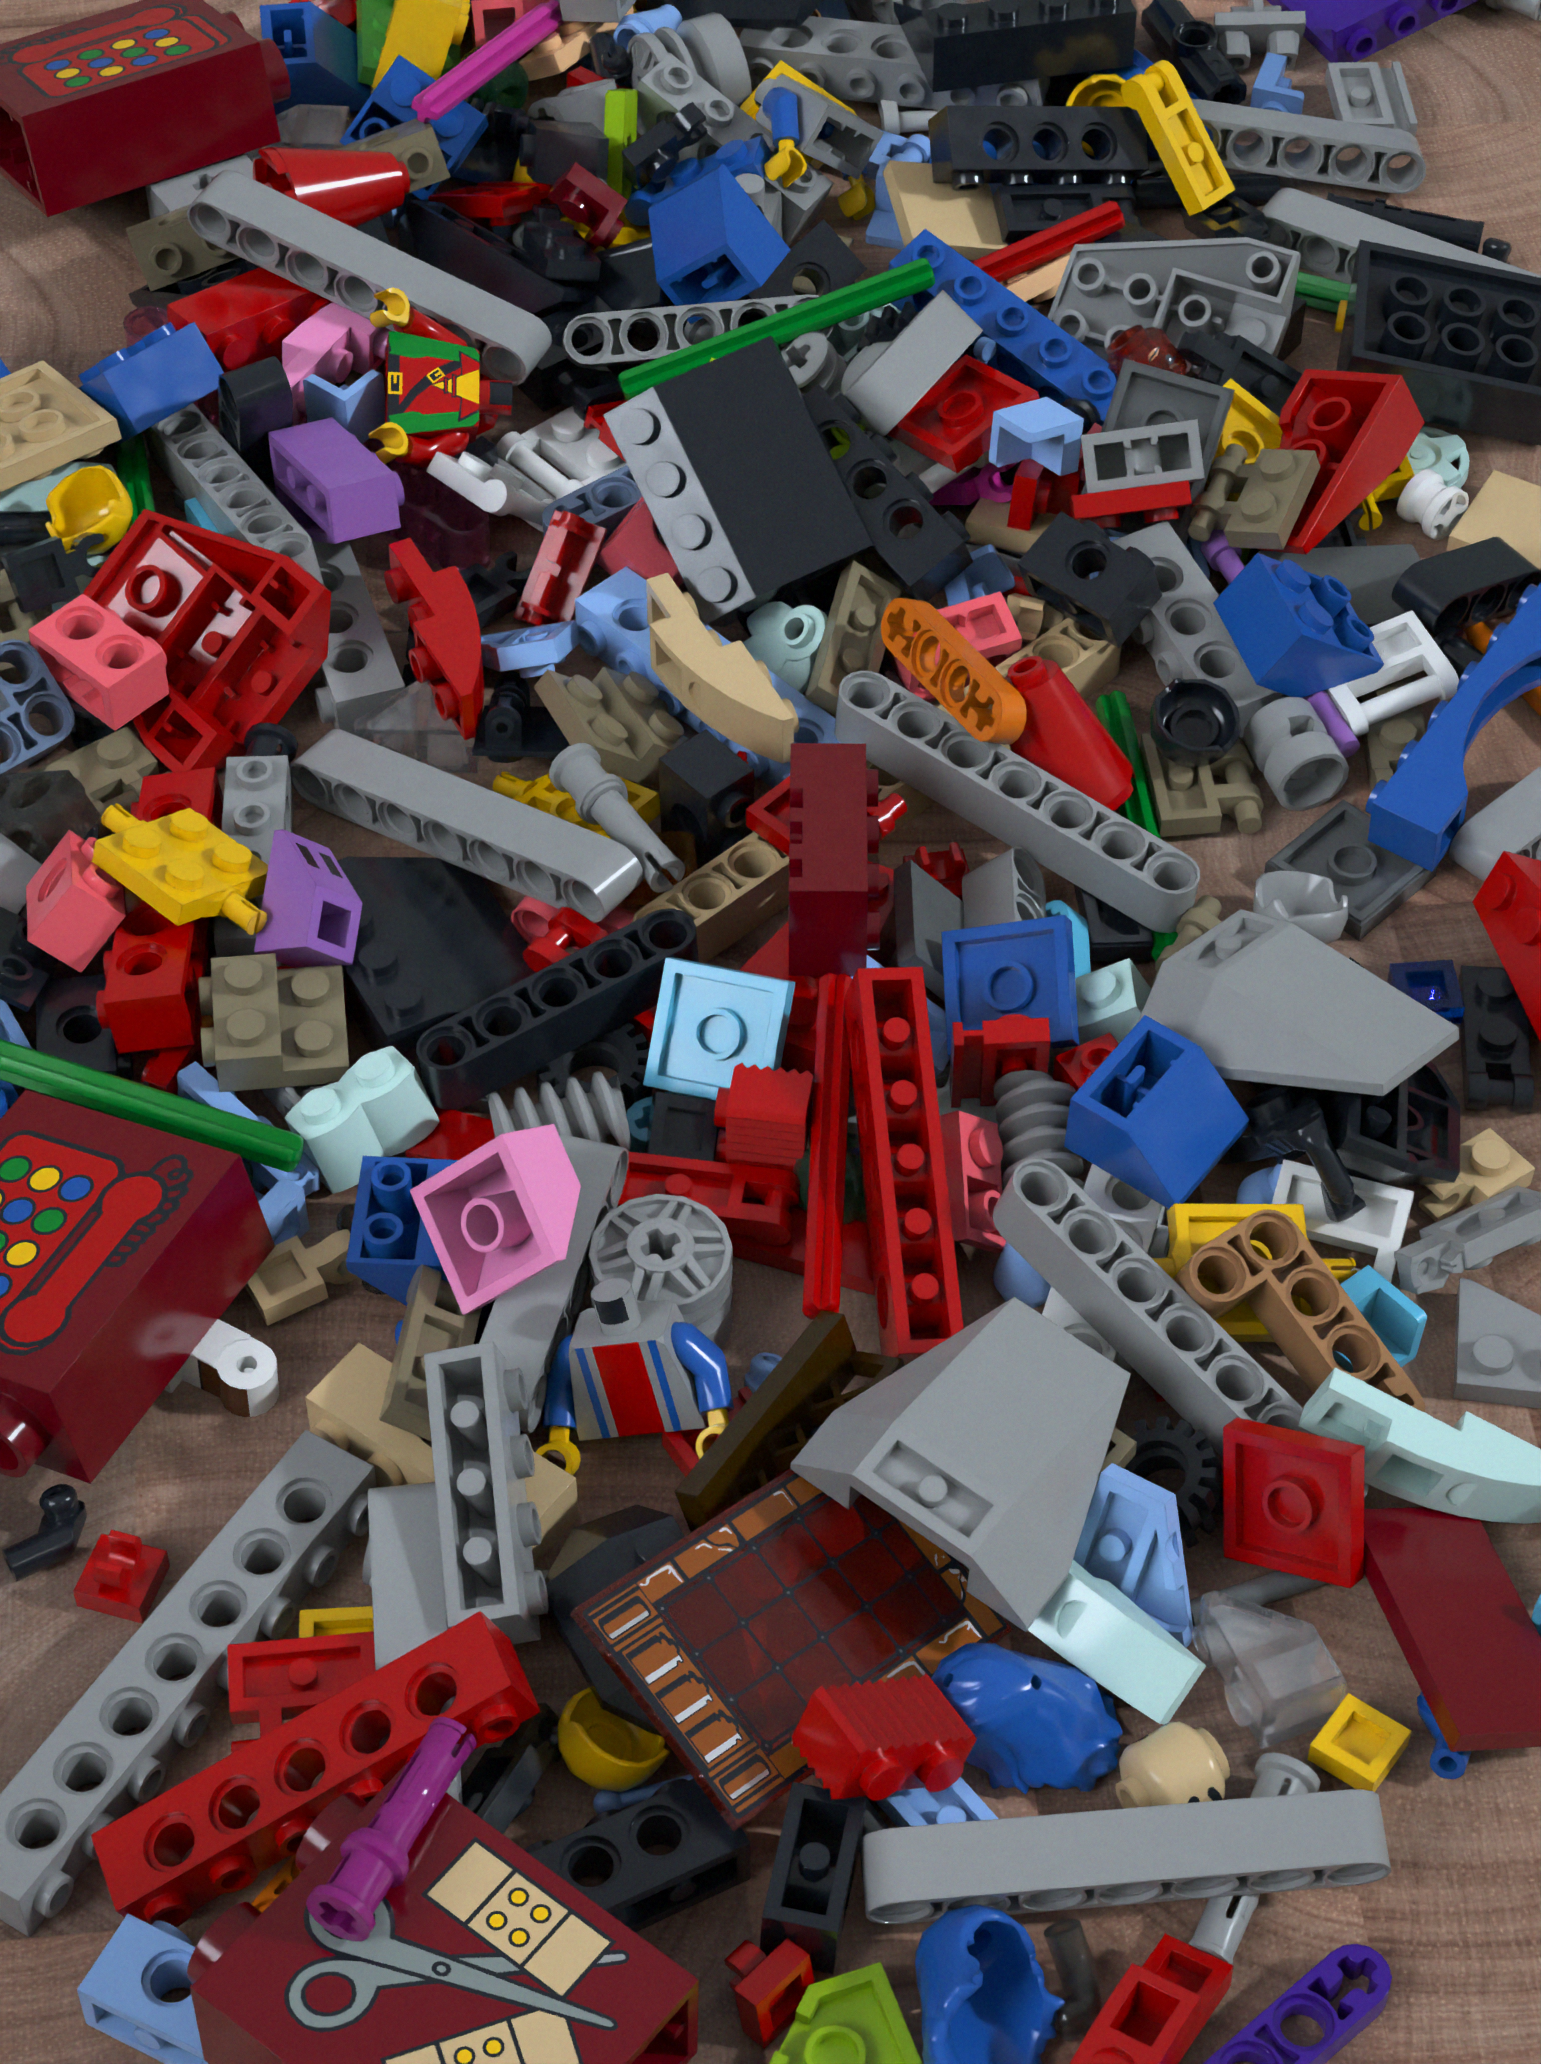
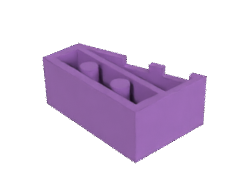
M326 418L268 432L276 498L309 534L310 538H313L314 542L336 544L401 528L398 506L404 504L405 496L397 472L391 471L379 460L374 452H370L358 441L354 434H350L334 418Z

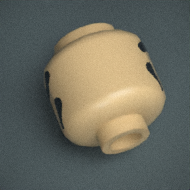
M1170 1722L1124 1749L1119 1760L1122 1780L1116 1784L1115 1788L1123 1808L1223 1800L1225 1796V1781L1230 1776V1767L1222 1748L1207 1730L1202 1727L1193 1729L1182 1722Z

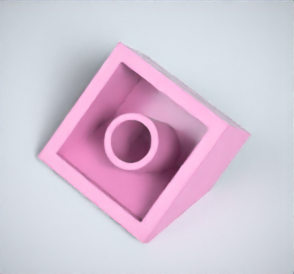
M554 1124L503 1133L410 1190L463 1315L475 1312L566 1259L581 1185Z

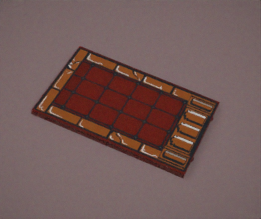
M791 1469L580 1604L570 1614L733 1831L790 1792L792 1782L802 1783L815 1774V1768H808L807 1757L800 1758L799 1747H793L792 1735L813 1691L823 1685L827 1689L833 1684L839 1688L844 1683H847L850 1687L857 1681L860 1685H863L868 1680L874 1684L879 1679H882L885 1683L892 1677L897 1681L903 1676L908 1680L914 1675L919 1679L926 1673L932 1678L941 1660L966 1643L996 1644L1013 1630L1003 1616L966 1591L969 1573L960 1561L863 1494H860L851 1507L847 1509Z

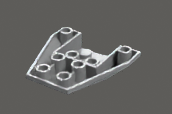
M1249 237L1074 244L1047 318L1113 367H1115L1113 364L1115 356L1119 353L1128 354L1126 356L1128 360H1135L1139 363L1144 362L1149 366L1159 367L1163 370L1198 379L1201 367L1192 365L1175 353L1184 332L1191 334L1203 331L1213 338L1217 332H1224L1230 336L1240 335L1277 358L1290 322L1301 254L1298 251ZM1160 347L1157 355L1159 361L1157 366H1154L1152 362L1149 363V355L1146 353ZM1170 354L1172 358L1174 356L1176 357L1172 364H1178L1179 359L1180 364L1170 369V366L1172 364H1168L1169 362L1166 360V355ZM1123 363L1121 364L1120 367H1118V368H1116V369L1119 370V371H1121V368H1122Z
M1242 909L1163 961L1138 1020L1139 1022L1146 1015L1199 1045L1223 1079L1378 1096L1386 1095L1459 1040V1027L1298 926Z
M1013 1297L834 1410L791 1462L790 1469L847 1509L851 1507L860 1494L866 1496L970 1568L966 1591L1027 1632L1068 1577L1131 1374L1016 1297Z

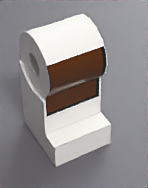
M217 1319L164 1389L172 1393L179 1383L184 1380L219 1397L224 1407L234 1415L242 1417L258 1416L272 1408L279 1397L277 1358L272 1349L264 1343Z

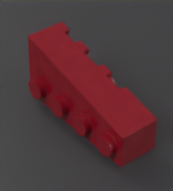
M791 743L789 976H823L826 973L835 975L845 973L849 976H854L857 968H866L867 950H879L880 911H868V901H879V863H868V854L879 853V816H867V807H878V769H866V744Z

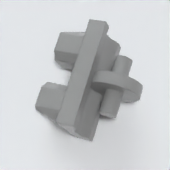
M1248 0V6H1231L1230 12H1214L1213 26L1218 32L1217 48L1236 72L1249 68L1250 54H1265L1267 52L1287 56L1285 71H1292L1295 68L1306 26L1305 11H1281V6H1263V0Z

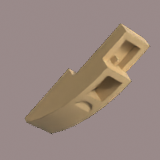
M668 572L646 579L651 668L666 688L700 720L729 740L779 763L789 762L791 743H794V733L799 731V720L791 701L788 698L781 699L773 688L771 676L762 660L755 661L741 640L723 646L715 630H707L699 619L698 610L692 596L688 592L681 593Z

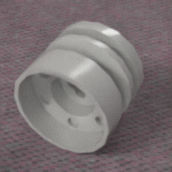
M712 12L685 20L677 27V32L672 28L661 27L653 34L644 32L634 35L628 43L627 52L632 55L633 64L632 75L629 78L631 89H636L640 79L671 53L738 107L752 94L749 69L740 40L731 24L722 14Z
M653 1194L631 1199L607 1213L593 1232L590 1245L589 1266L591 1269L590 1282L592 1289L607 1279H627L632 1285L637 1303L669 1300L677 1304L686 1323H692L720 1349L723 1348L730 1338L733 1320V1287L731 1285L733 1246L725 1224L707 1206L684 1196Z

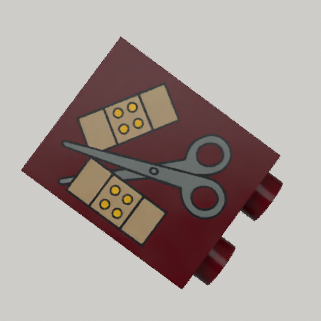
M405 1766L369 1803L353 1792L345 1793L333 1800L313 1821L299 1845L295 1862L297 1869L301 1873L263 1913L249 1902L237 1903L226 1910L204 1933L191 1955L187 1968L188 1979L194 1983L190 1987L203 2056L204 2060L209 2064H687L698 2052L699 1980L448 1793L444 1794L407 1853L410 1861L407 1877L402 1885L388 1890L373 1914L376 1924L368 1939L362 1942L349 1941L327 1931L316 1922L306 1905L309 1894L314 1887L327 1883L343 1858L340 1849L345 1838L355 1830L368 1826Z

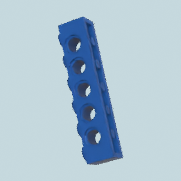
M924 229L889 262V270L917 259L926 258L935 276V284L931 288L892 302L893 306L902 311L904 303L910 301L915 311L920 312L941 290H944L983 330L971 345H975L983 336L996 342L997 350L993 358L988 361V366L1038 391L1039 398L1048 397L1058 404L1070 398L1089 400L1096 406L1101 417L1100 426L1103 427L1120 374L1119 370L927 229Z

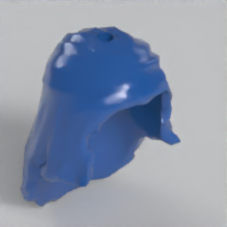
M973 1642L966 1643L943 1658L933 1674L932 1681L977 1738L966 1761L970 1765L984 1769L989 1773L990 1785L993 1789H997L1002 1785L1005 1788L1015 1787L1024 1794H1027L1030 1787L1041 1788L1048 1784L1055 1789L1067 1790L1078 1787L1080 1791L1090 1792L1094 1789L1097 1779L1112 1773L1116 1769L1118 1763L1116 1756L1121 1749L1118 1742L1123 1732L1116 1718L1113 1696L1108 1695L1105 1690L1098 1688L1095 1680L1080 1669L1059 1661H1050L1018 1651L1008 1650L995 1643Z
M974 1904L946 1911L922 1932L915 1953L917 1987L920 1993L922 2008V2057L924 2064H1042L1041 2054L1045 2052L1048 2040L1057 2037L1054 2026L1058 2018L1057 2010L1062 2008L1065 2002L1062 1998L1050 1994L1046 1989L1043 1970L1035 1958V1945L1025 1927L1003 1911L990 1906Z

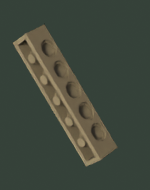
M417 118L334 149L392 153L397 162L403 161L407 167L410 177L409 193L450 178L433 127L429 122L427 124L419 122ZM189 205L126 228L130 243L150 292L240 257L206 241L192 229L187 217Z

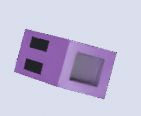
M284 829L274 830L261 910L267 914V922L263 929L257 933L254 953H276V961L297 968L353 964L363 903L329 848Z

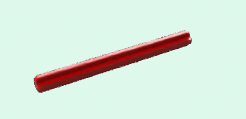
M832 973L824 974L819 979L802 1306L803 1314L811 1320H814L819 1312L823 1310L839 1313L850 1082V1055L844 996L852 981V978L845 973L839 975Z

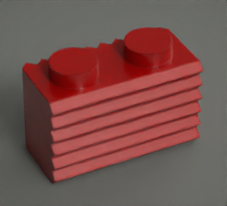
M743 1063L735 1066L730 1088L719 1087L717 1092L714 1125L716 1127H725L726 1129H719L715 1162L790 1171L801 1179L802 1186L799 1200H804L810 1166L813 1075L808 1070L799 1074L795 1069L786 1072L782 1067L773 1071L769 1066L760 1070L755 1064L749 1068Z
M927 1673L919 1679L916 1675L908 1680L903 1676L897 1681L892 1677L885 1683L882 1679H879L874 1684L868 1680L863 1685H860L857 1681L850 1687L847 1683H844L839 1688L833 1684L827 1689L822 1685L813 1691L792 1735L793 1747H799L800 1758L807 1757L808 1768H815V1777L822 1778L823 1789H830L831 1800L867 1795L869 1799L876 1801L887 1798L894 1792L924 1787L929 1792L945 1790L961 1776L964 1763L977 1740L973 1732Z

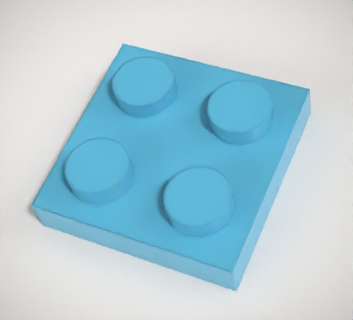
M675 957L665 958L643 1085L716 1100L719 1087L730 1088L734 1067L740 1063H743L747 1068L755 1064L760 1070L766 1066H769L773 1071L781 1067L796 982Z

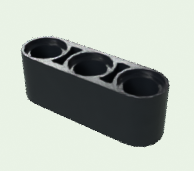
M275 356L220 374L218 377L220 434L261 481L273 477L268 432L293 426L291 387L283 366Z
M1492 537L1414 563L1399 577L1391 595L1392 600L1406 612L1412 610L1423 626L1434 636H1437L1442 630L1448 629L1453 625L1465 629L1480 622H1486L1515 612L1526 588L1530 584L1538 586L1541 583V570L1500 537Z

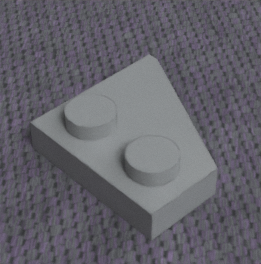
M1460 1278L1456 1295L1453 1399L1541 1409V1315L1471 1279Z

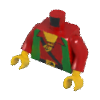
M389 288L374 294L375 299L384 302L388 311L378 310L371 313V324L378 328L393 324L396 331L388 332L386 345L385 423L370 432L368 437L370 439H379L384 444V448L375 452L379 460L384 464L395 459L399 463L428 469L437 451L454 457L463 452L467 444L476 441L479 428V414L511 415L512 381L480 380L479 351L468 347L464 339L411 307L408 297L400 289Z

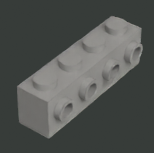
M493 1341L424 1354L448 1628L481 1611L510 1638L512 1645L541 1640L539 1615L548 1613V1593L542 1572L540 1570L534 1571L532 1546L541 1544L542 1534L536 1505L533 1501L527 1502L525 1478L534 1476L535 1464L530 1440L527 1434H520L518 1411L527 1410L528 1394L523 1373L520 1368L511 1367Z

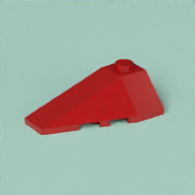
M1305 369L1281 410L1278 425L1282 430L1279 448L1275 449L1315 450L1320 469L1284 549L1257 548L1258 550L1307 555L1401 465L1425 423L1402 375Z

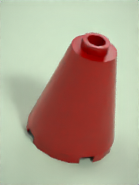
M269 147L260 149L258 153L262 158L254 159L253 180L353 228L402 206L404 194L410 192V177L407 167L403 161L397 162L394 155L390 152Z
M1030 656L1011 665L1005 679L1021 694L1025 700L1027 712L1024 730L1018 740L1009 744L1010 751L1115 811L1131 796L1134 790L1130 779H1136L1128 758L1055 661L1042 660L1039 656Z

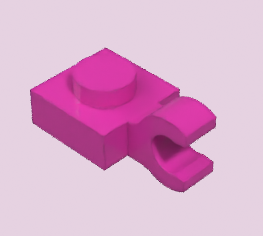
M990 462L982 468L973 466L932 493L934 498L929 504L969 505L981 497L999 503L1008 502L1011 500L1013 485L1006 484L1001 479L1000 472L1009 470L1017 462L1002 467H997Z

